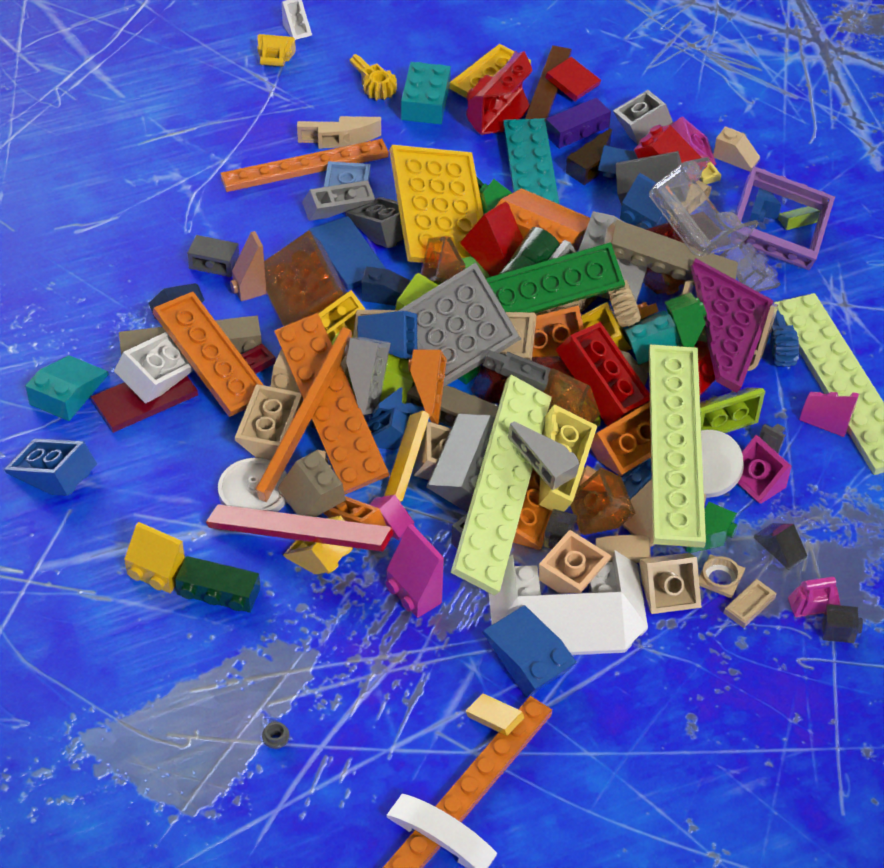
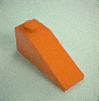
M413 350L412 358L408 362L409 372H411L424 409L430 414V421L439 424L447 359L441 350Z
M346 496L345 501L323 513L328 518L341 515L345 521L387 526L379 508Z

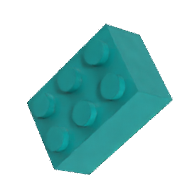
M422 62L410 63L401 100V120L442 124L449 93L451 66Z

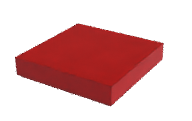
M573 57L568 58L548 71L545 76L548 81L574 101L599 86L601 79Z

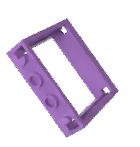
M753 166L747 177L727 240L810 270L817 259L835 196ZM752 186L820 210L809 249L741 224Z

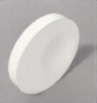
M701 430L704 494L706 498L717 497L730 491L739 482L744 467L743 455L737 442L729 435L716 430Z
M248 458L235 462L222 473L219 479L218 493L222 505L278 512L287 503L278 490L287 473L285 470L283 471L267 502L259 500L256 487L265 473L270 460Z

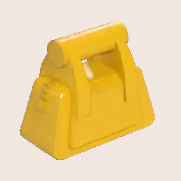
M265 34L257 36L260 65L284 67L285 62L289 61L296 52L294 37Z

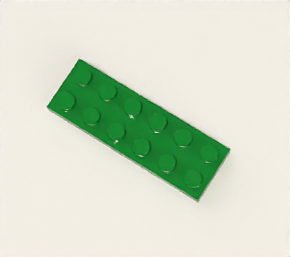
M611 242L486 278L505 312L538 313L625 287Z

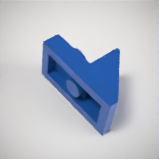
M759 188L751 212L749 227L757 229L759 222L763 223L765 217L778 220L781 203L771 192Z
M401 387L377 405L372 413V418L374 419L394 407L407 417L414 413L425 411V409L413 403L403 404V388Z

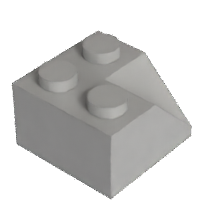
M649 90L613 110L628 136L637 144L640 143L643 137L647 136L652 127L673 124L667 105Z

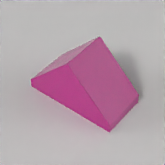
M396 495L377 497L369 504L380 509L387 527H392L394 533L392 537L397 540L403 537L408 525H414L413 519Z

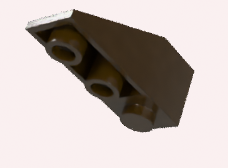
M609 128L589 143L584 144L583 147L574 153H571L566 160V173L583 185L599 176L600 171L598 169L604 145L610 146L612 129Z

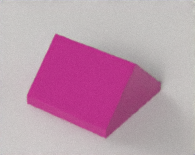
M755 435L742 452L744 467L738 484L762 504L787 487L792 465L758 435Z

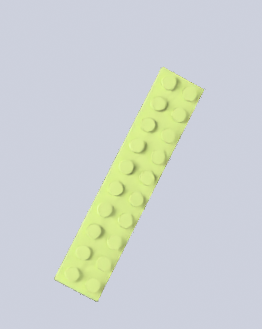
M815 293L774 302L779 305L777 311H780V314L784 316L786 325H793L794 330H796L799 337V353L824 394L830 392H838L839 396H850L852 392L859 394L847 432L873 475L884 473V402Z
M650 345L653 544L704 548L706 533L698 348Z
M513 375L506 379L451 570L452 574L494 596L501 589L533 469L532 465L508 438L510 423L515 421L542 434L545 415L548 413L552 398Z

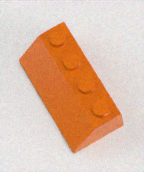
M574 304L536 314L532 361L542 363L560 358L555 349L570 335L584 329L579 305Z
M650 402L594 435L590 448L595 457L619 476L651 458Z

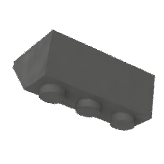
M678 151L616 163L617 192L621 206L640 173L676 193L674 204L686 202L690 188Z

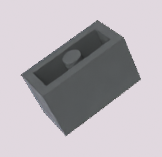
M196 235L187 252L189 269L232 277V270L239 257V243Z

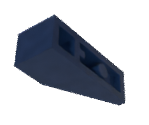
M366 266L362 279V301L396 306L397 300L410 283V280L389 269Z

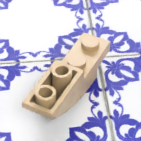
M340 116L339 122L297 121L298 143H318V149L339 148L367 142L381 136V117Z

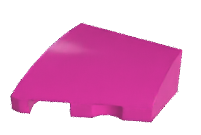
M810 392L799 420L844 437L859 394L852 392L850 396H839L838 392H830L828 394Z

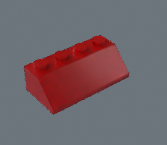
M601 322L570 335L555 349L607 427L650 402V393Z

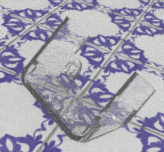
M708 157L683 162L655 183L649 191L650 198L689 250L697 256H706L740 247L759 224L757 220L741 223L738 216L732 212L719 213L696 181L699 180L703 169L709 163L710 159Z

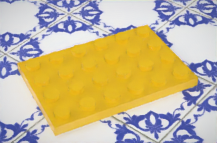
M391 145L389 152L407 261L452 265L453 260L470 257L471 255L460 242L484 215L472 152Z

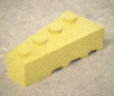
M555 404L545 415L542 435L564 445L569 452H573L576 455L580 464L576 477L553 491L540 476L539 505L562 515L574 500L597 425Z

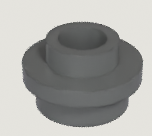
M280 722L269 723L262 732L264 744L273 749L285 746L290 738L288 728ZM274 735L280 736L279 738H272Z

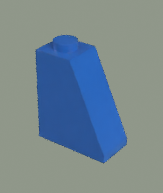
M403 310L358 316V338L365 337L391 343L390 354L408 360L412 358L413 350H417L416 313Z

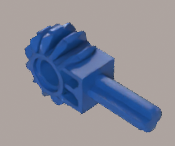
M777 311L770 340L773 362L775 365L782 367L795 366L799 359V337L793 325H786L784 316L780 314V311Z

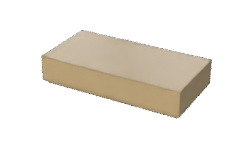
M755 579L725 608L724 614L745 628L776 598L777 593L758 579Z

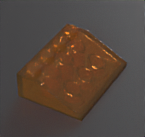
M310 230L264 261L266 291L283 326L317 312L319 314L347 293L322 243Z

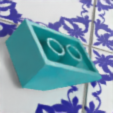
M665 310L640 319V322L630 327H622L638 365L649 361L650 345L682 347L676 326L670 314Z
M68 355L40 369L25 385L29 405L70 421L109 373L104 369Z

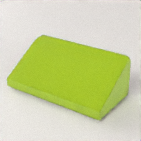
M807 206L779 213L778 219L786 230L817 223L820 210Z

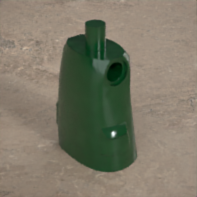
M532 227L499 274L547 261L560 246V243L548 231L539 227Z

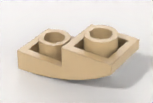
M618 535L596 538V546L611 555V559L608 562H613L615 550L635 563H640V559L651 558L649 536Z

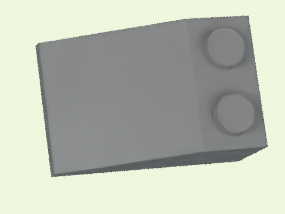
M365 337L350 338V342H347L345 346V356H347L346 363L357 404L363 415L372 414L380 403L391 343Z

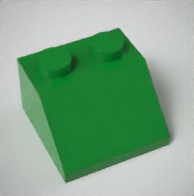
M689 292L664 303L668 314H670L676 326L682 347L694 348L706 324L704 316L707 313L703 302H700L698 297L695 298Z

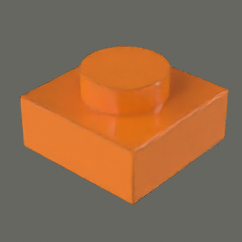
M646 302L637 305L641 319L659 312L656 303L647 305Z

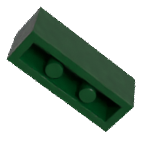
M189 556L185 557L175 579L177 595L186 599L205 601L211 605L229 607L235 611L251 612L260 591L259 573Z

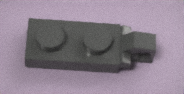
M489 350L483 366L507 377L513 375L542 391L547 387L551 369L508 351L506 354H499Z

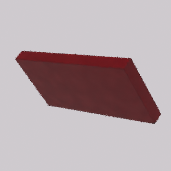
M186 376L163 395L147 403L125 382L91 396V400L110 430L114 433L198 396V390L188 376Z

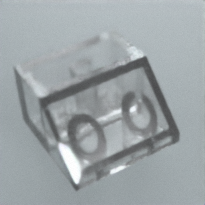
M738 239L720 255L738 262L736 280L757 292L778 288L781 285L777 279L778 273L767 263L769 261L768 257L761 250L757 252L749 242L745 244Z

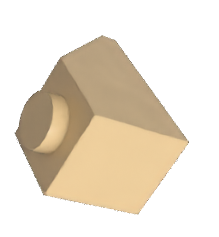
M724 127L716 138L714 158L747 171H751L753 166L755 167L759 162V154L744 133Z

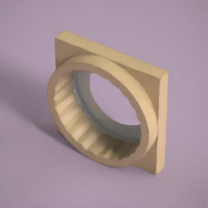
M710 554L699 575V585L732 599L746 568L739 566L730 558L716 557ZM715 570H723L731 576L732 581L729 585H719L709 579V575Z

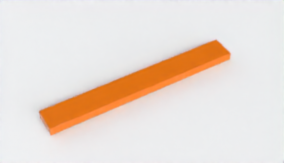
M377 139L226 171L220 174L225 190L229 192L327 171L328 161L364 163L388 158L389 151L383 139Z
M345 327L341 329L256 487L259 500L267 502L345 357V346L347 342H350V338H352L350 329Z

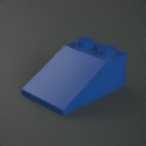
M33 439L4 470L7 474L51 495L68 496L75 491L76 486L83 479L90 475V471L97 463L84 441Z
M525 605L482 631L526 698L568 672L577 663L563 641Z

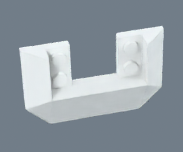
M615 550L613 562H608L589 583L590 593L541 595L537 565L514 566V558L511 555L508 559L500 592L495 596L488 592L491 623L493 625L525 605L563 641L571 655L625 653L639 635L642 636L648 629L638 565Z

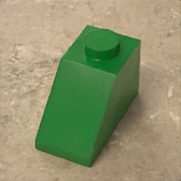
M495 179L489 185L484 183L479 190L483 214L494 209L502 198L512 194L511 191Z
M708 502L704 509L705 547H687L686 552L694 553L724 546L727 538H733L738 524L734 522L737 513Z

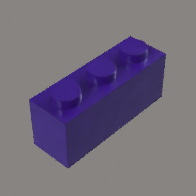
M594 98L546 119L548 138L559 149L608 128L611 111L601 101Z

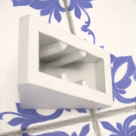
M302 0L282 1L283 26L290 37L298 40L312 36Z

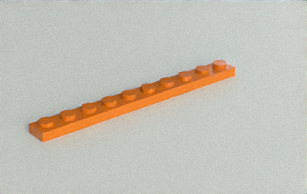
M530 695L518 709L522 711L524 719L508 736L499 732L435 807L462 822L551 717L552 709ZM415 830L383 868H424L441 846Z

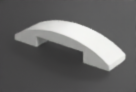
M401 794L387 814L388 819L410 832L414 829L459 857L458 863L466 868H489L497 856L496 851L467 826L437 807L415 797Z

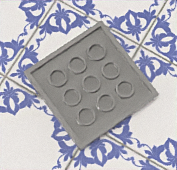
M477 263L472 264L399 310L417 314V350H441L446 357L443 387L484 363L489 350L500 353L521 340Z

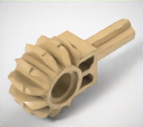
M625 280V287L608 293L619 325L621 327H630L640 322L641 316L627 280Z

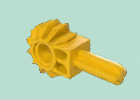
M357 54L352 56L350 63L361 73L365 94L370 99L375 98L376 101L378 99L385 100L387 97L392 98L397 90L396 76L390 70L384 71V68L382 69L377 63L369 66Z

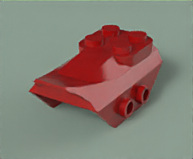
M515 51L504 67L493 76L485 75L481 77L478 84L469 90L467 94L468 109L466 116L473 128L481 135L504 132V120L520 119L529 109L530 104L522 84L531 74L532 67L525 51Z

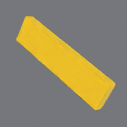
M425 411L409 416L384 496L396 495L400 502L403 501L430 415Z

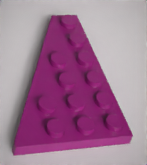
M695 258L691 265V271L697 297L700 302H703L707 313L704 316L706 323L704 329L716 382L738 393L743 385L765 326L770 306L774 300Z

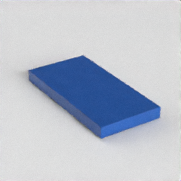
M349 216L309 229L310 237L347 291L362 286L366 266L386 269Z

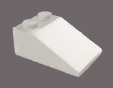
M164 332L124 351L114 372L147 403L163 395L194 369L167 332Z

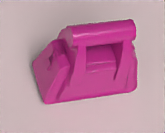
M835 577L803 581L788 597L795 617L835 612L841 609Z

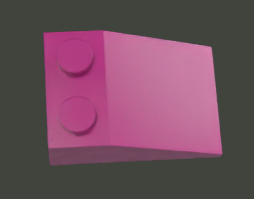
M413 524L407 526L387 568L386 586L391 594H396L399 597L403 607L408 612L411 611L419 618L442 603L444 557Z

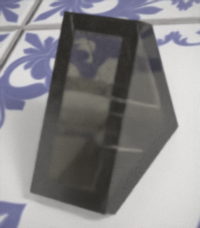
M772 523L754 535V539L788 570L807 558V553L794 524Z

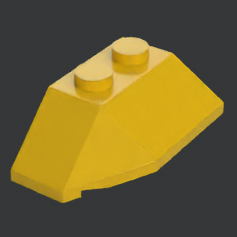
M352 290L319 313L331 342L343 327L350 329L353 337L357 310H365Z

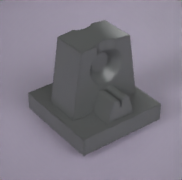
M764 424L759 437L779 454L786 436L783 434L786 428L779 424H776L774 427Z

